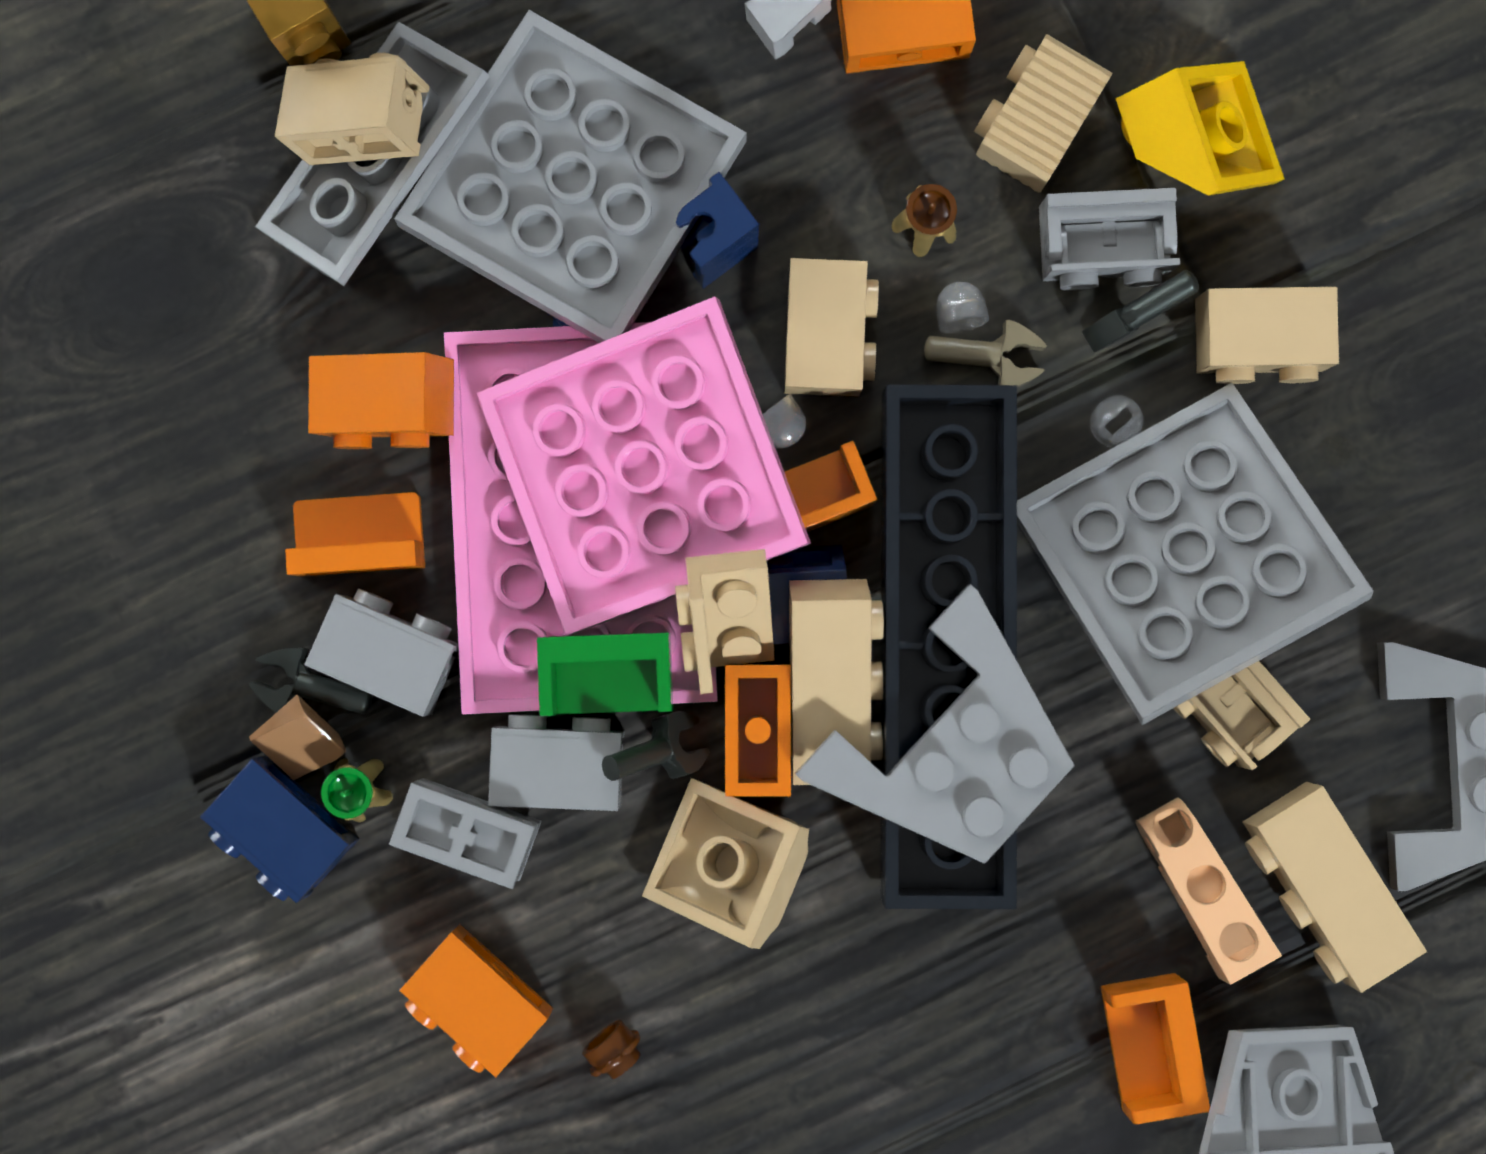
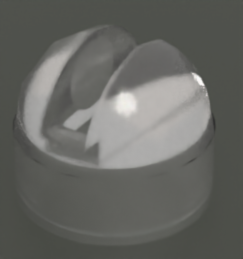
M954 282L946 286L940 293L936 304V316L942 333L966 332L976 329L989 321L985 299L980 290L968 282Z
M790 393L763 414L776 448H786L795 444L805 432L806 418L801 407Z
M1121 395L1111 396L1101 401L1094 408L1090 418V427L1094 437L1100 443L1109 447H1115L1141 433L1144 423L1143 413L1139 405L1134 400ZM1123 408H1128L1132 413V417L1115 433L1111 434L1104 425L1118 416Z

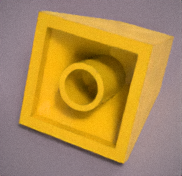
M1244 61L1175 68L1116 98L1122 116V132L1127 142L1132 146L1136 159L1208 196L1271 185L1285 180Z

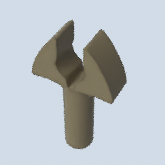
M1006 320L1003 323V335L993 342L929 336L924 345V355L928 361L989 367L999 377L997 385H1017L1018 388L1040 376L1044 369L1019 368L1009 358H1005L1002 355L1008 354L1017 347L1043 351L1047 345L1025 326L1015 321Z

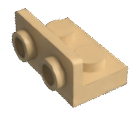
M765 549L685 557L688 585L675 586L679 626L693 625V632L681 633L685 672L698 670L700 694L713 693L711 667L775 661Z

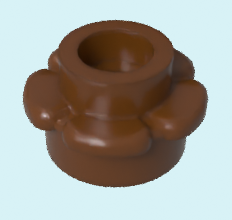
M620 1019L600 1031L586 1045L582 1052V1055L592 1065L589 1073L593 1077L607 1073L611 1079H616L629 1070L641 1056L640 1051L636 1048L641 1038L637 1030L630 1031Z

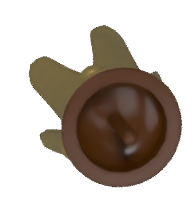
M926 184L918 186L916 190L906 197L908 200L906 209L893 220L891 228L895 233L912 228L915 231L913 253L918 257L927 255L936 236H943L949 244L955 241L956 228L954 220L957 215V204L952 193L941 185Z

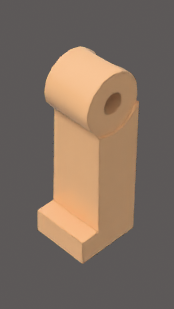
M1177 797L1136 820L1143 840L1160 865L1158 868L1206 951V958L1219 979L1231 985L1282 956L1200 824L1180 798Z

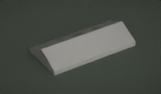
M400 22L394 27L377 53L398 55L430 86L429 92L421 93L423 109L417 141L421 144L419 156L309 165L302 159L255 226L306 263L343 286L490 77L480 67Z

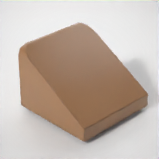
M298 695L292 698L249 736L250 741L293 780L337 760L346 752L340 734Z

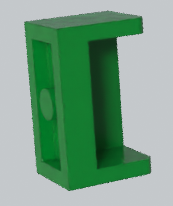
M671 633L537 637L540 716L673 711Z

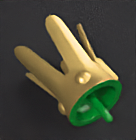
M347 758L341 759L337 763L335 770L326 777L322 785L321 797L326 809L336 817L360 823L366 820L364 812L367 808L388 805L393 800L392 792L376 788L372 783L383 770V762L379 759H371L355 768L353 765H349Z

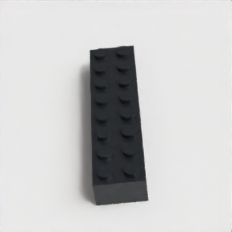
M886 385L882 392L881 600L883 604L884 631L883 639H881V662L883 669V699L881 700L883 756L881 760V773L887 775L977 677V673L928 629L967 585L971 584L979 592L1017 661V385ZM881 817L880 900L885 909H1017V829L986 863H982Z

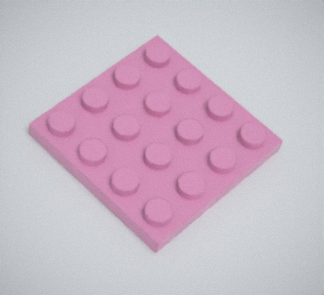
M712 297L476 393L566 636L675 596V586L688 585L685 557L765 549L766 560L811 544L721 302L717 297Z

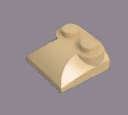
M691 778L642 896L749 948L760 949L770 934L778 927L808 854L809 829L789 818L779 816L736 796H725L724 791Z

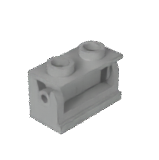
M1176 188L1047 194L1039 206L1043 281H1060V289L1096 288L1099 286L1098 279L1123 277V285L1125 287H1147L1161 284L1162 276L1170 274L1180 265V258H1171V255L1177 253Z
M360 588L357 589L354 598L348 595L335 594L304 665L422 717L432 715L455 660L452 654L454 651H459L458 643L448 639L452 628L417 613L412 623L389 614L393 602Z
M509 714L508 726L493 727L491 732L488 806L618 811L622 803V778L616 781L607 779L602 770V760L608 755L623 750L622 738H624L625 731L610 730V718L572 717L571 729L547 728V716Z
M421 778L410 785L389 845L513 889L516 881L521 880L542 821L502 806H488V801Z

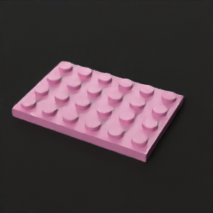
M650 322L634 323L629 331ZM571 326L444 333L445 357L454 359V436H449L462 714L539 711L537 637L566 636L476 393L598 344L597 341ZM676 595L573 635H567L671 633L673 704L718 701L716 667H711L713 693L700 694L698 670L688 672L684 670L681 633L693 632V625L679 626Z

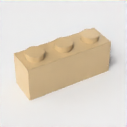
M867 579L789 580L791 771L793 785H810L803 782L795 772L834 730L843 736L868 761L882 760L881 722H871V701L883 699L882 662H871V640L883 639L882 600L871 599Z
M1305 782L1243 821V824L1252 836L1251 839L1245 842L1247 850L1263 873L1267 875L1274 871L1286 891L1279 896L1282 906L1299 929H1303L1306 926L1309 927L1320 945L1319 948L1313 951V954L1322 970L1334 984L1342 980L1344 984L1363 993L1427 952L1323 786Z

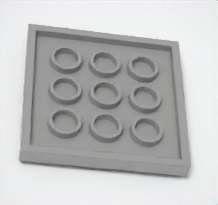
M528 10L488 72L489 79L442 144L394 219L399 228L601 343L630 330L701 216L694 217L689 225L678 228L676 226V218L679 211L709 187V178L717 172H720L723 177L726 176L747 142V132Z
M1233 383L1226 385L1017 500V523L1142 725L1370 600L1374 592Z

